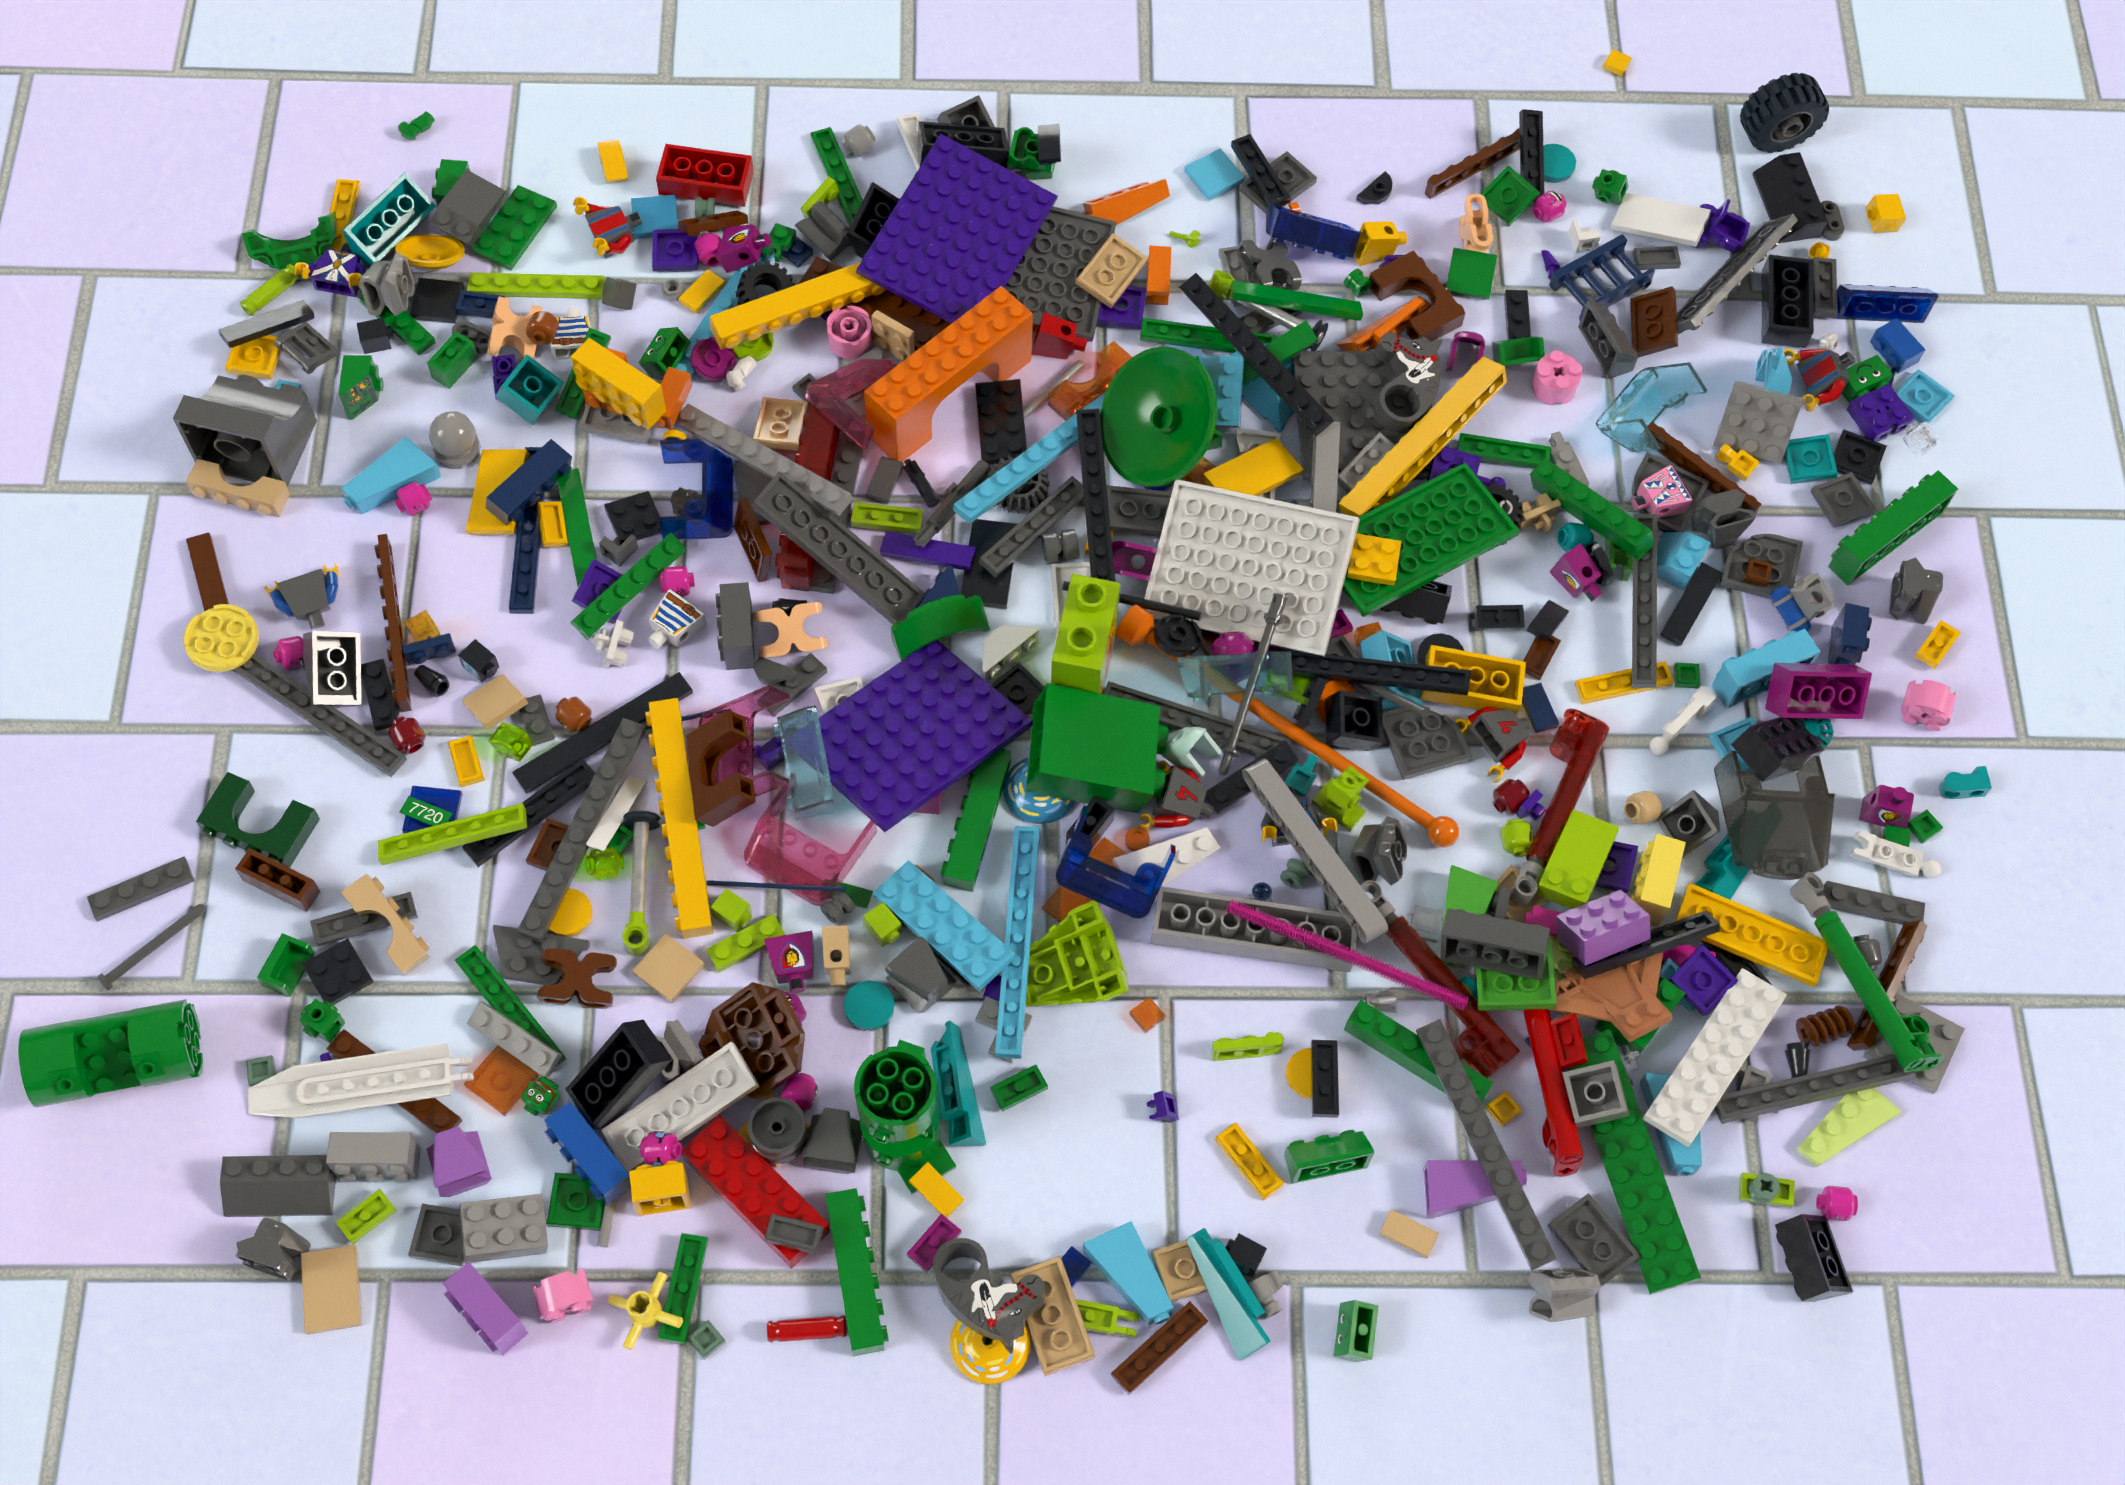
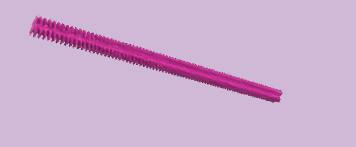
M1232 899L1228 905L1227 913L1236 914V917L1238 915L1239 918L1242 916L1241 919L1245 917L1244 920L1253 922V924L1256 923V925L1259 924V926L1262 925L1265 929L1277 931V934L1280 932V935H1282L1283 933V936H1289V939L1292 937L1291 940L1295 938L1294 941L1298 939L1297 942L1303 943V945L1315 947V950L1327 952V955L1330 953V956L1339 957V960L1341 958L1342 961L1345 959V962L1348 960V963L1351 962V965L1353 963L1354 966L1357 964L1356 967L1360 965V968H1362L1363 966V969L1366 968V971L1368 969V972L1372 970L1371 973L1375 971L1374 974L1378 976L1381 974L1380 977L1384 975L1383 978L1387 976L1386 979L1392 980V982L1395 980V983L1399 981L1398 984L1402 982L1401 985H1404V987L1407 986L1409 988L1411 986L1410 989L1414 987V991H1419V993L1423 991L1422 994L1426 992V996H1431V998L1435 996L1434 999L1438 997V1001H1443V1003L1447 1001L1446 1004L1450 1002V1006H1455V1008L1459 1006L1458 1009L1462 1007V1011L1467 1005L1468 996L1465 998V995L1463 997L1462 994L1459 996V993L1456 995V991L1453 993V990L1451 992L1450 989L1447 991V988L1444 990V986L1441 988V985L1439 987L1438 984L1435 986V983L1432 985V981L1429 983V980L1427 982L1426 979L1423 981V978L1420 980V976L1417 978V975L1415 977L1414 974L1411 976V973L1408 975V971L1405 973V970L1403 972L1402 969L1399 971V968L1396 970V966L1393 968V965L1391 967L1390 964L1387 966V963L1384 965V961L1381 964V960L1379 962L1378 959L1375 961V958L1372 960V956L1369 959V955L1367 957L1366 954L1363 956V953L1360 955V951L1358 954L1357 950L1354 953V949L1351 951V948L1349 949L1348 946L1347 948L1345 945L1343 947L1342 944H1337L1336 941L1335 943L1333 940L1331 942V939L1328 941V938L1325 940V937H1319V934L1316 936V933L1313 935V932L1310 934V931L1307 933V929L1304 932V928L1302 930L1301 927L1298 929V926L1295 928V924L1293 927L1292 923L1289 926V922L1287 924L1286 921L1283 923V919L1280 922V918L1277 921V917L1269 916L1268 913L1266 915V912L1263 914V911L1260 913V910L1257 912V909L1254 911V907L1251 910V906L1249 908L1248 905L1245 907V904L1242 906V902L1239 905V901L1236 904V900L1233 902Z

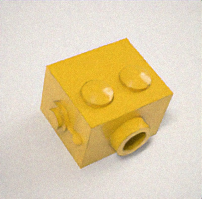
M1899 194L1874 195L1865 207L1867 219L1870 221L1873 233L1897 232L1906 220Z

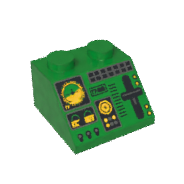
M343 355L338 395L348 420H353L379 400V393L384 388L383 378L379 377L378 365L374 364L372 355Z

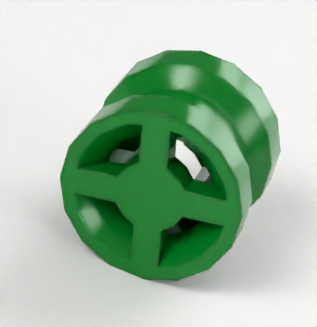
M1357 268L1348 274L1343 284L1346 288L1352 290V294L1355 297H1359L1370 288L1372 281L1368 277H1364L1363 272Z

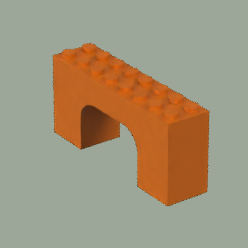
M1002 286L997 288L864 391L867 437L891 459L900 462L905 461L932 439V416L938 405L954 390L980 370L992 381H1004L1031 362L1033 313Z

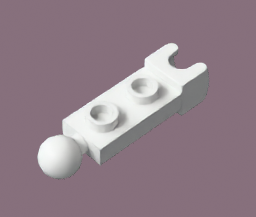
M1701 686L1692 695L1688 705L1685 703L1677 712L1678 718L1675 721L1670 719L1662 728L1664 734L1651 740L1650 750L1656 755L1665 754L1669 749V744L1697 715L1702 717L1712 707L1711 704L1717 698L1716 695L1708 688Z
M1858 831L1853 836V839L1860 842L1863 846V849L1855 848L1849 853V857L1863 862L1867 861L1913 877L1918 875L1919 870L1927 878H1936L1941 873V865L1937 860L1928 859L1922 861L1924 852L1878 838L1876 835L1864 831Z

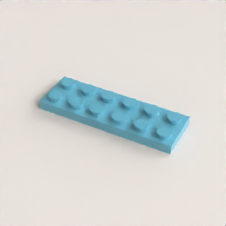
M909 860L873 892V897L880 903L884 902L895 917L915 935L924 937L930 948L978 991H981L1015 959V953Z

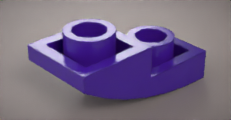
M515 354L491 357L495 396L502 384L517 367Z

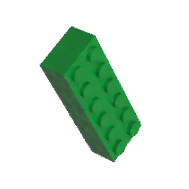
M1939 470L1931 476L1929 474L1925 475L1919 481L1917 487H1909L1903 493V497L1899 500L1897 498L1892 500L1884 512L1879 510L1872 516L1868 524L1864 522L1859 525L1854 531L1855 534L1851 537L1846 535L1838 543L1840 547L1831 555L1833 559L1828 567L1847 586L1944 513L1957 493L1958 488Z

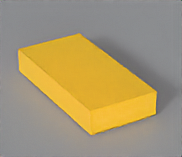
M706 270L678 298L679 303L697 314L725 286V280L710 270Z
M561 501L538 502L537 512L543 547H567L568 538Z
M472 735L449 741L448 745L460 787L485 781Z
M929 1162L908 1181L939 1214H943L946 1218L964 1201V1198Z

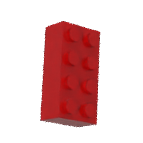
M665 143L656 176L658 193L663 196L675 195L677 198L695 200L696 197H701L705 200L713 197L715 203L745 207L754 174L752 156Z

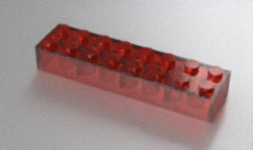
M809 405L808 414L804 413L803 427H805V430L799 436L801 451L796 453L795 463L830 482L840 434L838 411L835 407ZM781 533L779 538V547H782L781 553H777L775 559V567H778L777 579H780L782 589L810 592L809 586L815 559L785 534Z

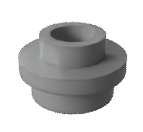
M668 279L662 286V295L668 300H677L684 293V286L677 279Z

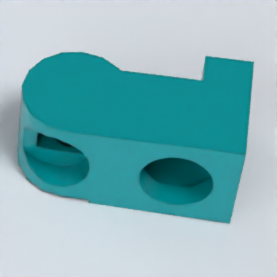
M1978 766L1970 774L1951 772L1946 775L1939 785L1941 795L1947 799L1985 797L1992 788L1986 766Z

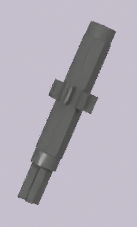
M979 460L958 485L953 482L943 494L947 498L928 518L923 528L913 538L917 546L920 545L924 548L933 536L939 533L956 513L953 511L954 503L985 480L991 470L988 463Z

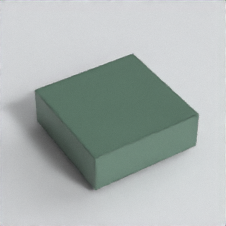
M272 1055L246 1060L248 1085L250 1087L276 1075L275 1060Z
M709 1320L687 1337L704 1360L726 1342Z

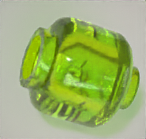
M606 847L604 851L592 849L585 858L586 872L596 881L616 879L619 876L620 870L624 869L623 855H619L614 847Z

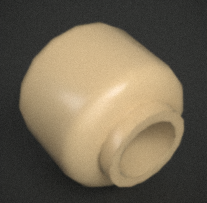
M1642 791L1628 796L1624 806L1627 818L1634 824L1640 825L1657 820L1662 809L1658 796L1652 791Z

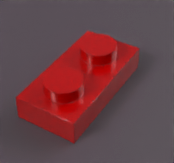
M1572 1013L1551 1020L1550 1024L1558 1058L1563 1070L1588 1063L1577 1016Z

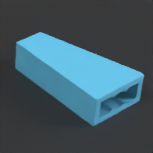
M404 437L341 488L345 496L343 501L350 509L353 510L355 508L361 514H364L398 498V489L412 482L426 485L439 479L441 474L437 463L410 439Z
M1645 1073L1642 1077L1640 1087L1648 1109L1672 1074ZM1655 1127L1669 1171L1678 1172V1175L1681 1176L1694 1175L1702 1166L1700 1131L1688 1148Z
M1132 1221L1083 1243L1082 1250L1084 1254L1148 1325L1153 1322L1159 1325L1170 1319L1169 1315L1172 1314L1174 1307Z

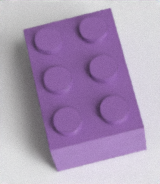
M1622 890L1612 892L1609 895L1556 916L1557 940L1585 966L1650 939V915Z
M469 1261L442 1283L448 1290L444 1293L446 1298L459 1313L464 1310L461 1315L475 1332L481 1330L478 1335L492 1352L498 1349L504 1355L528 1334L517 1316Z

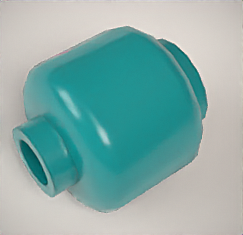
M1568 522L1559 529L1557 534V542L1565 552L1570 551L1580 543L1585 547L1587 543L1594 541V535L1587 524Z

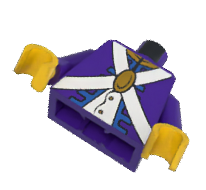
M345 243L340 251L328 249L323 256L309 265L302 262L296 263L294 275H302L304 279H308V276H310L315 290L357 297L358 289L360 288L359 280L366 272V269L360 263L358 255L353 254L349 244Z

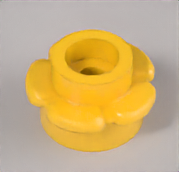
M1816 242L1809 249V256L1812 260L1814 257L1826 259L1829 257L1830 247L1825 243Z

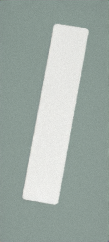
M628 775L587 841V846L601 851L606 849L623 821L624 814L628 813L645 785V779Z

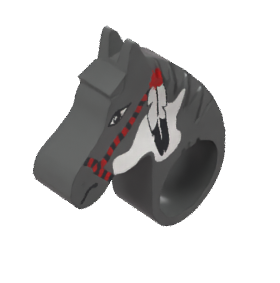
M1387 333L1380 339L1375 347V356L1382 362L1390 363L1393 371L1399 375L1384 386L1373 405L1374 416L1385 429L1393 432L1409 430L1416 422L1421 420L1433 403L1439 388L1441 364L1437 351L1442 344V338L1430 342L1423 336L1421 339L1409 340L1394 333ZM1395 395L1409 400L1412 404L1413 416L1399 417L1394 415L1387 408L1385 397Z
M956 1238L944 1243L934 1256L933 1267L938 1291L949 1311L960 1322L980 1335L1000 1340L1005 1349L1012 1354L1014 1340L1025 1335L1026 1320L1045 1304L1046 1294L1043 1280L1038 1275L1029 1274L1021 1278L1017 1284L1007 1283L993 1286L985 1250L979 1243L967 1238ZM959 1257L973 1258L981 1264L978 1271L969 1280L963 1279L959 1280V1282L946 1277L942 1271L950 1261Z

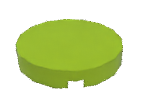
M769 332L755 340L739 343L736 347L732 348L734 356L739 360L751 356L755 362L766 358L772 352L774 346L773 333Z

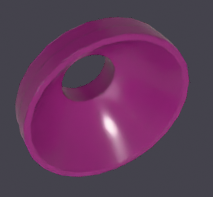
M1240 631L1220 633V636L1213 642L1211 653L1216 655L1255 652L1254 642L1245 635V632Z

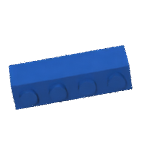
M571 1102L544 1119L547 1130L544 1132L552 1144L556 1142L561 1147L559 1151L567 1163L572 1161L575 1164L574 1170L582 1181L587 1179L591 1184L589 1189L597 1200L602 1198L608 1206L631 1189L629 1173Z

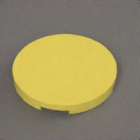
M230 604L214 605V608L208 609L199 615L196 614L190 620L184 632L183 643L189 658L195 665L211 672H225L243 665L252 657L259 643V630L254 619L243 608Z

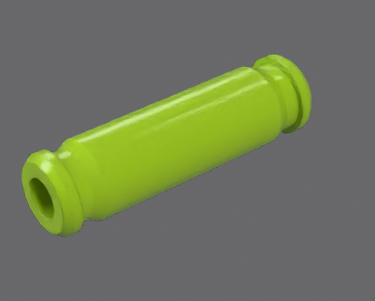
M288 264L287 268L282 269L249 294L245 300H241V308L246 314L253 316L256 311H260L291 287L296 280H300L301 275H294L295 266Z

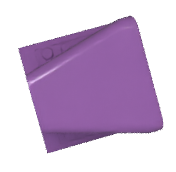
M455 1127L434 1135V1144L426 1150L434 1174L433 1184L435 1189L438 1188L440 1197L458 1195L486 1185L492 1179L478 1131L463 1132L460 1127Z

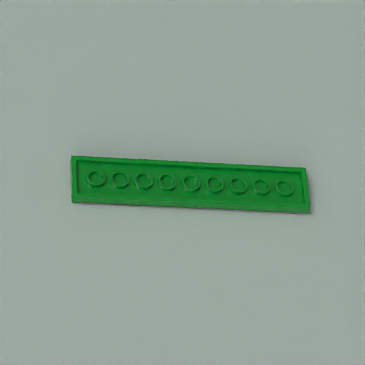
M1609 1029L1585 1037L1583 1042L1588 1063L1569 1068L1570 1071L1614 1060L1630 1115L1629 1117L1591 1125L1590 1128L1632 1246L1641 1255L1637 1260L1648 1291L1652 1295L1702 1279L1612 1031Z

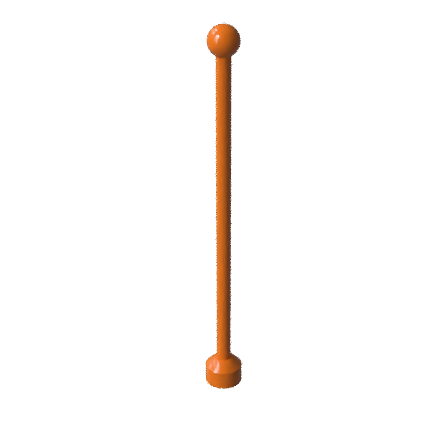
M1137 604L1129 609L1117 627L1116 637L1131 647L1146 643L1150 644L1240 705L1245 690L1192 655L1174 657L1163 652L1154 640L1155 624L1153 615ZM1254 696L1252 697L1248 711L1341 773L1351 766L1370 780L1364 788L1427 829V835L1432 844L1440 848H1447L1458 840L1459 826L1454 819L1448 816H1438L1435 818Z

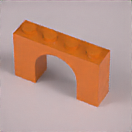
M606 348L628 363L626 353ZM668 367L660 384L662 386L666 412L654 426L672 430L692 388L690 373ZM583 390L586 404L593 408H602L609 410L615 415H620L610 404L601 402L589 390Z

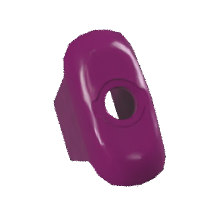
M1461 331L1454 335L1450 343L1446 366L1447 371H1451L1453 368L1458 342H1467L1477 346L1475 363L1483 357L1485 340L1481 334Z
M1125 541L1112 542L1115 574L1149 581L1157 548ZM1141 555L1144 557L1145 564L1142 568L1137 569L1132 566L1131 559L1133 556Z

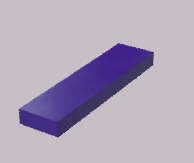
M885 532L879 551L881 556L943 567L950 565L955 569L971 571L977 552L976 547L931 539L922 548L920 545L917 546L915 544L914 536Z

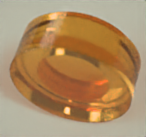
M1133 827L1127 831L1125 845L1130 851L1134 852L1149 846L1150 835L1146 829Z

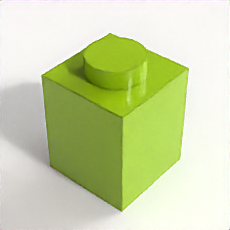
M727 888L711 906L713 917L735 932H738L741 927H746L752 918L750 904Z
M884 902L863 916L865 928L881 947H884L886 944H893L900 938L902 925Z

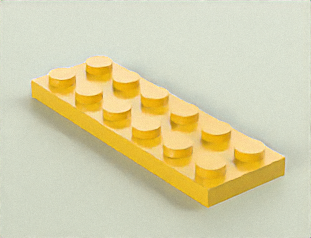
M1688 883L1675 921L1707 911L1719 923L1720 932L1700 938V940L1809 986L1815 987L1818 984L1828 950L1824 939Z

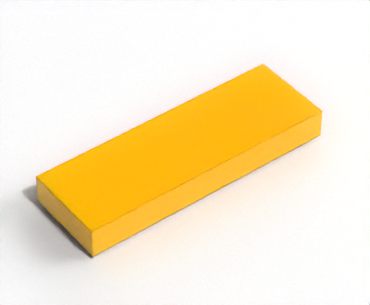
M1236 1122L1215 1137V1141L1263 1201L1284 1186L1282 1179Z

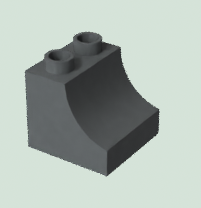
M218 375L212 387L201 398L183 395L173 417L195 462L198 458L219 464L224 475L251 482L258 481L262 476L284 481L287 488L317 422L308 401V396L303 390L292 385H282L280 389L267 387L249 375H238L237 379Z

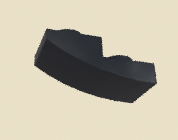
M1059 124L1038 125L1039 164L1061 162Z

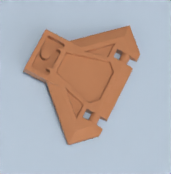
M1663 952L1585 980L1574 967H1571L1562 972L1564 979L1558 981L1554 977L1556 1009L1546 1010L1567 1014L1574 1013L1578 1016L1610 1021L1631 1042L1672 1020L1670 1011L1656 997Z

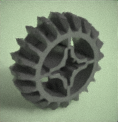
M1008 455L1007 460L1000 458L999 464L994 463L992 466V470L988 473V478L1015 458H1012L1010 455ZM1042 469L999 502L1000 509L1006 506L1008 513L1012 509H1016V512L1019 514L1020 509H1024L1028 513L1029 507L1034 509L1038 507V503H1042L1044 497L1048 495L1050 481L1047 471Z

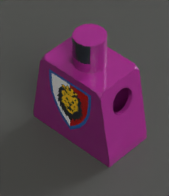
M753 224L726 227L716 259L726 273L756 263L759 260L762 248L771 245L770 236L767 233L761 234Z
M1581 543L1565 553L1549 571L1574 598L1584 592L1588 599L1593 602L1603 594L1595 584L1601 577V572Z
M1879 785L1863 797L1859 820L1882 827L1891 825L1907 828L1914 794L1907 792L1903 787L1893 788Z
M812 931L764 939L766 952L777 982L779 984L788 983L790 993L792 994L804 992V980L811 979L814 976V940Z

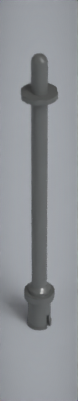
M1273 593L1269 610L1264 614L1263 618L1265 619L1266 627L1227 745L1220 746L1223 757L1218 772L1222 776L1228 773L1232 758L1239 757L1240 752L1235 749L1275 627L1282 624L1283 621L1282 614L1288 597L1279 593Z

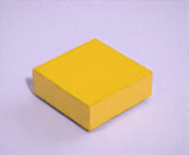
M1612 49L1603 68L1623 76L1632 57Z
M1504 1091L1485 1107L1501 1128L1523 1111L1507 1091Z

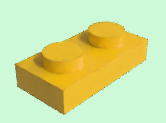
M1940 620L1914 657L1935 669L1961 632Z

